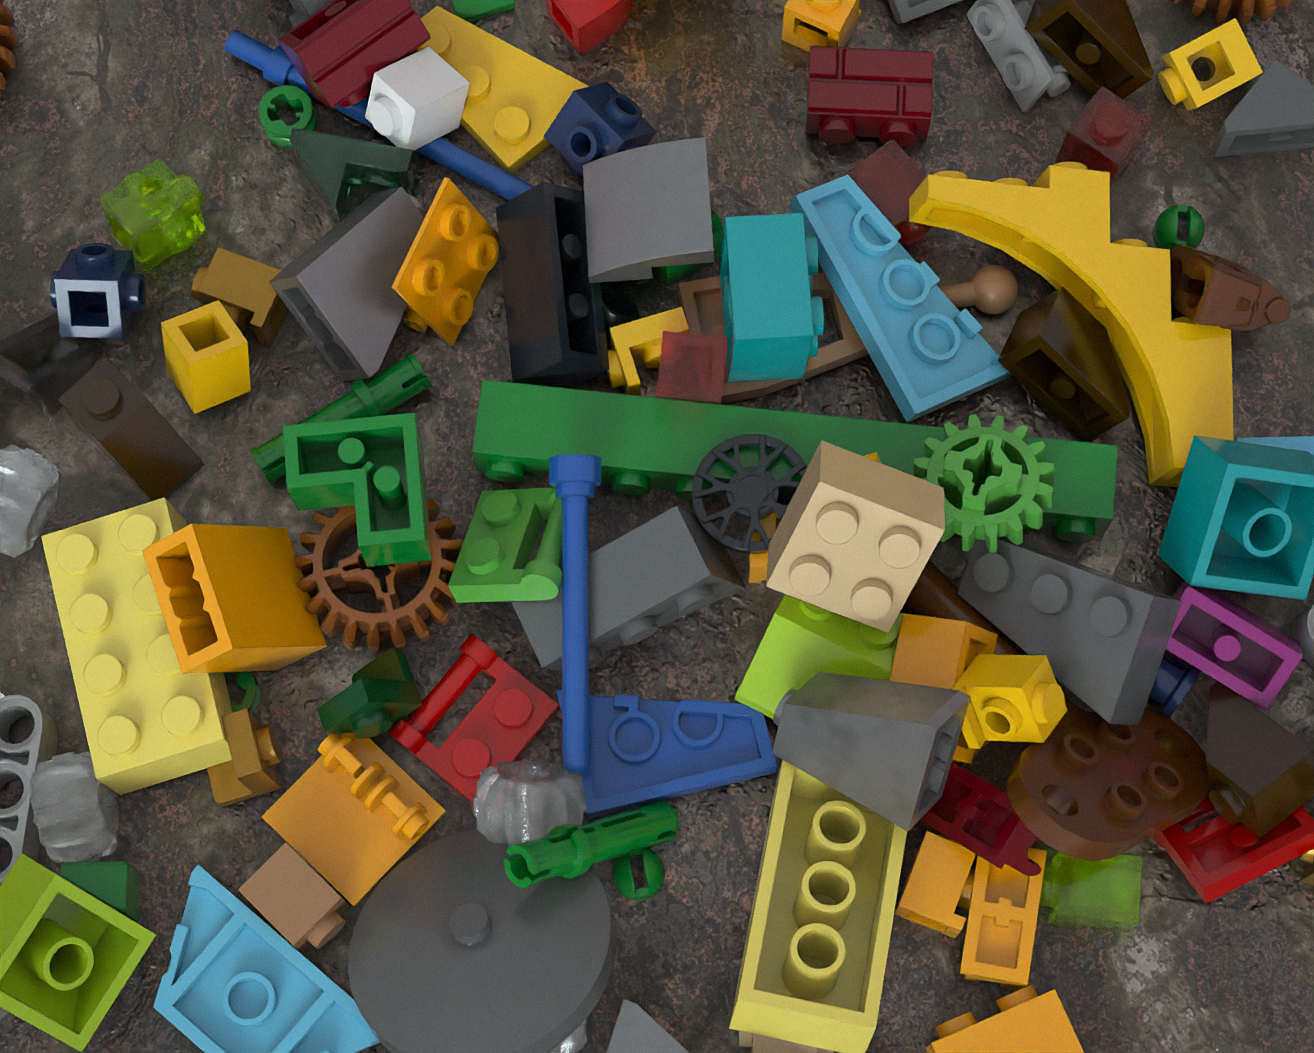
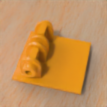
M444 177L395 278L392 288L408 304L405 309L407 314L403 320L408 327L419 332H426L428 326H430L447 345L454 346L463 325L472 314L473 303L488 272L497 261L500 247L498 233L450 178Z
M332 733L318 748V752L322 755L265 812L262 818L355 907L446 813V810L370 738L358 739L354 733H343L341 736L338 733Z

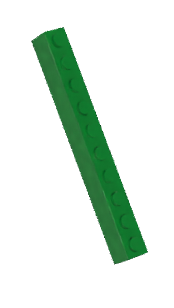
M482 380L472 453L477 471H486V476L490 479L512 483L522 481L524 476L549 478V458L552 456L567 454L594 455L601 457V484L612 485V490L625 495L642 496L649 494L650 489L675 491L677 498L693 502L692 485L701 461L718 444L736 436L760 434L781 440L801 456L807 467L821 440L861 456L877 452L882 464L914 476V459L926 458L924 441L927 437L943 442L945 441L943 427ZM1028 436L1027 445L1040 441L1044 442L1046 445L1045 462L1054 463L1055 469L1054 484L1051 485L1054 488L1052 508L1042 509L1043 525L1039 530L1056 531L1057 538L1069 542H1089L1094 540L1095 536H1104L1113 521L1118 446ZM760 447L739 449L740 462L743 468L759 466ZM765 449L766 455H771L774 452L772 450ZM734 451L726 454V456L733 458ZM780 455L767 468V471L773 475L775 480H778L789 473L794 467L786 458ZM718 460L712 466L708 475L728 484L736 472ZM991 471L987 473L986 479L988 476H991ZM799 474L796 475L791 481L801 482ZM704 481L703 490L713 487ZM980 487L978 490H975V496L978 495ZM780 489L778 502L790 503L796 490ZM717 494L714 496L727 497V494ZM713 496L702 498V501L709 502L713 499ZM948 501L954 507L960 510L956 503ZM1025 524L1022 525L1023 535L1029 534L1031 529H1034Z

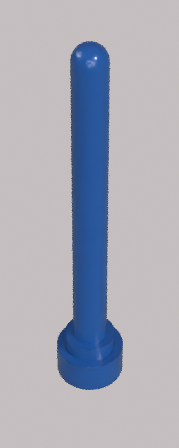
M567 454L549 458V485L555 487V497L562 499V762L567 771L577 774L583 772L589 764L588 499L595 498V487L601 485V457Z

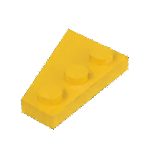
M436 6L421 18L431 39L418 47V50L420 51L429 46L470 83L460 124L503 170L513 175L551 144L544 137V134L572 92L589 86L439 6Z

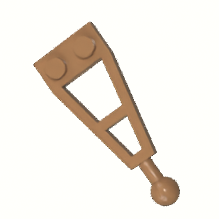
M1000 265L982 267L976 271L968 282L939 287L957 309L975 306L987 314L1005 312L1015 303L1018 295V283L1015 276L1010 270ZM825 273L812 274V296L830 298L840 340L818 348L817 357H808L803 379L728 383L720 277L715 276L678 283V296L689 326V346L703 403L723 404L765 396L869 355Z

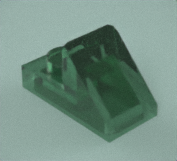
M292 128L289 139L297 162L337 224L347 216L354 186H359L362 191L370 195L403 187L406 193L414 196L419 174L413 150Z

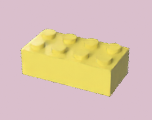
M165 497L41 536L95 776L98 781L119 795L232 760L221 717L232 713V705L224 674L222 672L182 674L142 552L148 546L187 526L186 520Z
M783 759L774 788L729 1029L840 1053H866L877 1025L907 831Z

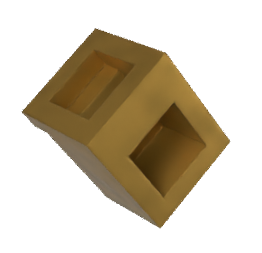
M220 247L217 248L210 265L203 264L199 268L191 288V297L203 302L204 305L219 300L241 332L244 331L245 327L252 328L259 344L268 348L272 347L289 310L269 283L282 270Z

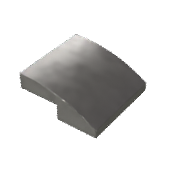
M706 137L642 146L618 152L583 165L589 283L653 278L652 267L715 262Z

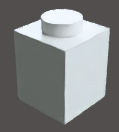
M428 46L374 73L365 118L381 135L386 136L406 155L459 128L470 83Z

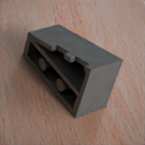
M676 505L588 555L589 669L598 665L604 659L602 654L622 645L637 643L654 634L660 627L746 588L727 549L716 543L706 534L698 522L695 513ZM561 583L559 592L553 599L511 601L542 668L562 672Z
M1006 537L998 538V549L994 553L989 552L985 540L976 539L958 594L1026 653L1029 655H1047L1054 676L1109 724H1140L1182 604L1181 600L1024 543L1017 546Z

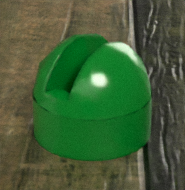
M1183 204L1172 205L1165 209L1158 216L1153 227L1152 238L1155 246L1160 249L1170 250V255L1176 243L1184 247L1189 246L1197 249L1205 233L1202 215L1194 207ZM1178 218L1186 221V241L1176 240Z
M643 848L640 851L618 857L615 860L612 869L613 882L617 891L626 899L636 902L649 900L656 896L663 887L665 880L664 864L654 851ZM642 856L643 871L648 887L635 889L629 858Z

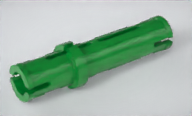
M409 353L406 355V358L368 381L364 382L362 379H357L352 382L350 386L353 390L297 424L384 416L387 412L425 389L432 388V384L428 377L424 375V370L413 353ZM283 432L259 447H254L250 450L271 485L286 474Z
M655 801L641 808L608 816L582 826L574 823L561 824L551 829L545 837L516 843L508 847L506 852L510 856L504 857L505 871L510 881L519 888H526L555 876L575 878L586 873L593 864L637 852L646 847L671 842L677 836L673 831L679 830L678 816L669 803Z

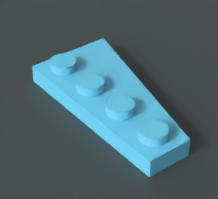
M848 174L795 195L788 207L792 213H803L805 236H816L818 262L907 423L1012 375L997 361L1000 355L978 333L983 327L966 308L960 312L936 285L940 281L939 277L924 261L920 264L917 263L898 242L901 234Z

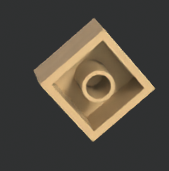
M821 440L769 543L766 587L889 633L945 531L944 488Z

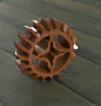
M433 498L427 500L432 560L387 565L390 574L385 576L388 592L386 593L379 578H376L372 571L374 570L373 566L367 567L359 548L352 556L338 560L339 567L332 568L338 550L347 539L357 533L355 505L334 507L336 514L332 518L324 512L314 511L312 519L321 532L320 534L302 532L299 537L302 547L311 553L302 554L294 558L296 567L301 569L302 574L307 575L296 584L301 591L309 592L311 599L306 604V607L310 614L317 615L318 619L325 616L321 625V631L326 637L331 638L344 629L343 644L347 649L354 650L361 642L363 636L367 635V645L370 653L378 655L383 649L384 637H391L395 648L405 651L407 649L405 633L415 630L418 639L426 642L431 638L425 624L428 618L441 625H446L450 621L448 612L440 602L459 604L455 601L448 584L457 562L453 560L458 558L463 540L449 538L456 530L452 517L436 519L440 511L436 500ZM431 567L429 578L421 592L402 607L400 593L403 586L409 580L422 576V569ZM348 589L350 594L359 592L373 594L379 601L382 613H366L355 610L341 602L333 593Z

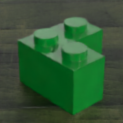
M415 413L283 425L287 490L298 511L355 505L358 547L367 567L432 560L423 440Z

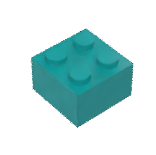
M803 213L725 217L719 259V277L728 383L803 379L808 357H817L818 335H823L824 330L821 296H812V274L818 273V246L815 235L805 236Z
M1194 435L1158 556L1190 586L1306 600L1314 575V456L1307 451Z

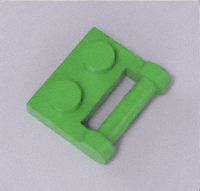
M555 487L485 490L481 492L448 584L457 603L550 600L557 596L563 575L560 569L562 562V499L555 497ZM543 519H548L536 558L530 561Z

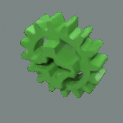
M974 414L969 416L968 429L960 431L950 421L944 424L945 441L943 442L927 437L924 441L926 458H915L913 470L915 477L944 488L945 531L940 538L941 542H945L956 533L961 536L962 551L969 552L974 546L975 540L978 539L985 540L989 552L994 553L998 549V538L1007 536L1011 542L1018 546L1023 543L1022 525L1025 524L1037 530L1042 527V509L1052 508L1054 488L1051 485L1054 484L1055 469L1054 463L1045 462L1046 445L1043 441L1027 445V426L1022 424L1012 433L1004 430V416L997 415L992 421L991 427H981L979 418ZM991 471V476H988L986 479L987 473ZM980 487L978 495L975 496V490H978ZM948 501L956 503L960 510L954 507Z

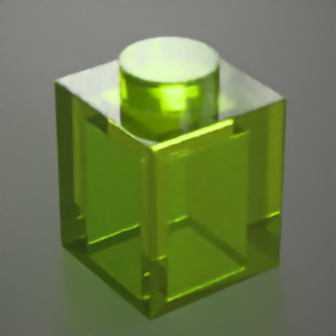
M1059 851L1052 859V866H1045L1039 903L1040 906H1050L1049 924L1118 931L1131 930L1139 924L1142 856L1119 854L1116 857L1101 861H1090L1073 858Z

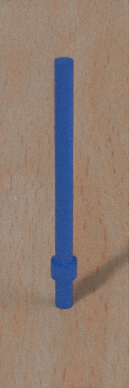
M234 30L229 35L225 44L226 52L262 70L264 79L278 86H296L305 91L306 94L317 99L281 46L272 49L238 30ZM365 97L349 107L337 105L334 108L376 130L365 118L368 98ZM442 137L414 150L507 200H511L534 187L528 182Z

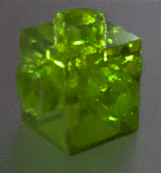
M160 158L141 170L131 172L119 185L99 197L110 234L125 250H133L134 259L146 272L172 254L186 250L195 242L197 237L206 232L200 210V205L204 203V198L198 186L186 173L182 172L176 175Z

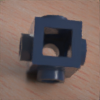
M608 82L574 90L544 134V137L565 157L571 171L583 179V165L618 152L647 146L657 131L642 117L640 107L632 99L619 94Z
M104 243L85 244L77 249L70 250L59 271H53L50 282V298L53 308H57L60 337L123 339L135 312L143 310L146 298L145 278L143 273H135L133 250H114L111 245Z

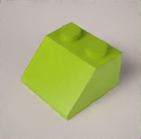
M785 594L773 615L734 700L773 719L775 710L783 696L792 688L799 690L818 672L889 681L903 614H898L889 633Z
M21 853L0 885V1007L82 1052L156 934Z

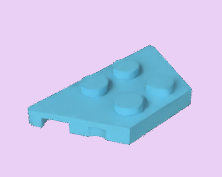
M197 865L191 872L188 883L191 889L181 924L176 925L170 946V963L167 972L162 975L153 1006L160 1014L205 1053H357L380 1043L361 1015L355 1000L206 870Z

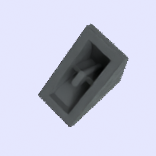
M1274 59L1223 122L1212 145L1214 157L1313 148L1314 85L1277 59Z

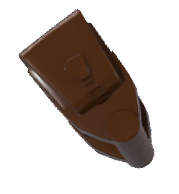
M1177 243L1174 244L1170 255L1171 307L1196 324L1220 326L1221 328L1239 331H1252L1271 323L1279 324L1288 319L1291 312L1289 303L1264 278L1251 273L1246 267L1215 254L1211 255L1189 246L1184 247Z

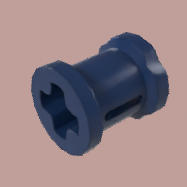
M1164 653L1149 698L1162 706L1161 713L1170 718L1200 675L1201 670L1194 666L1186 668Z

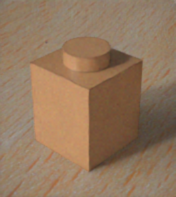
M287 842L238 889L301 953H304L311 945L317 950L325 946L337 935L346 922L341 915L349 905Z

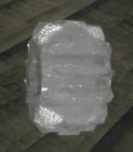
M13 444L0 449V554L4 553L16 558L31 549L36 538L43 535L48 519L53 516L54 505L60 498L59 489L62 485V473L59 472L58 465L45 459V455L30 448L24 450Z
M72 751L52 757V760L38 763L36 772L32 774L30 780L33 794L29 801L34 811L33 823L37 825L39 831V842L46 848L47 856L54 863L59 862L61 865H65V862L99 861L100 857L114 854L121 836L119 827L121 815L116 801L118 795L96 779L90 751L74 754Z
M526 758L516 762L503 760L497 766L487 767L481 771L480 779L477 780L476 794L473 795V815L476 817L477 831L487 836V840L495 844L508 843L509 846L545 837L551 829L561 824L574 823L578 826L582 825L583 812L586 810V791L583 789L582 775L571 773L565 769L563 763L552 764L546 758L539 761H529Z

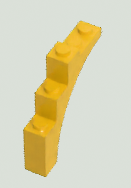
M1060 162L1049 165L1031 186H1028L1026 181L1018 178H1001L993 182L968 179L965 173L959 171H940L926 176L909 198L910 222L957 231L1004 251L1040 274L1055 289L1063 286L1106 327L1119 371L1130 390L1144 436L1149 485L1179 487L1194 435L1234 441L1231 329L1196 324L1187 317L1171 320L1170 250L1147 247L1146 242L1138 239H1121L1110 243V172L1087 170V166L1079 162Z

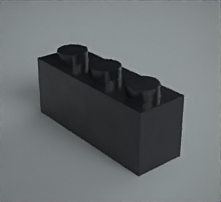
M541 182L496 208L512 382L571 388L609 370L600 282L589 283L584 192Z

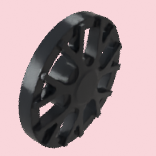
M746 434L727 439L714 447L703 458L695 473L692 485V500L697 520L706 534L724 548L743 554L767 553L772 538L768 539L759 520L767 518L773 512L780 520L782 519L788 506L778 503L779 490H797L800 482H793L791 480L798 474L802 480L808 467L792 447L774 437ZM760 447L759 466L743 468L740 462L739 449ZM765 449H769L774 452L771 455H766ZM734 451L733 458L726 456V454ZM782 455L794 468L782 478L775 480L773 475L767 471V468ZM718 460L736 472L728 484L708 475V472ZM704 481L713 487L703 490ZM717 494H727L729 507L707 515L702 498ZM734 515L743 520L751 521L744 541L734 539L725 534ZM722 519L724 521L719 530L712 522ZM755 532L762 539V541L750 542Z

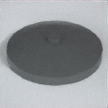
M512 826L481 827L458 832L432 842L402 861L380 882L367 900L355 924L349 947L348 975L351 991L361 1015L376 1038L392 1053H547L563 1042L583 1023L600 1000L609 981L616 956L617 934L613 910L594 869L590 866L586 873L575 878L555 876L526 888L515 886L508 878L504 867V857L510 856L506 852L507 848L516 843L545 837L548 834Z

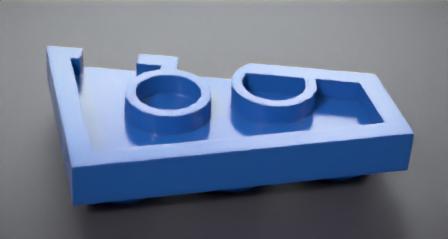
M556 690L562 713V690ZM615 694L614 697L589 695V764L583 772L576 774L587 819L776 773L778 767L775 756L772 754L773 748L764 714L745 704L682 699L681 702L639 699V696Z

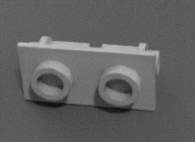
M977 0L966 16L1023 113L1029 111L1045 90L1050 97H1054L1070 87L1071 83L1067 78L1070 73L1041 44L1035 42L1033 37L1024 29L1032 10L1027 0Z

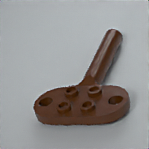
M928 560L903 605L911 614L967 621L998 635L994 654L1024 655L993 623L958 594L959 589ZM1065 695L1067 712L1044 743L1033 742L1020 754L1008 772L1006 784L1012 808L1027 829L1048 846L1073 858L1090 861H1101L1116 857L1187 818L1211 790L1205 752L1187 731L1170 718L1145 707L1139 725L1109 724L1097 712L1084 711ZM1048 805L1055 808L1059 813L1052 810Z

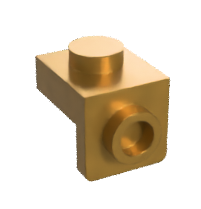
M247 708L221 716L232 760L207 768L214 800L220 806H227L281 789L275 764L280 763L282 757L272 726L270 724L264 726Z

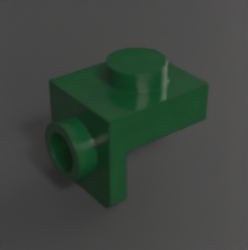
M388 649L354 673L352 676L353 684L317 708L324 731L328 733H354L356 738L365 739L377 736L390 729L400 718L402 719L422 705L404 651L402 649Z

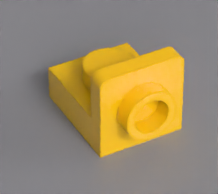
M682 307L609 328L611 350L608 351L609 370L606 372L612 388L623 386L626 395L641 396L640 380L635 366L645 364L647 368L662 367L678 360L682 352L689 350V326Z

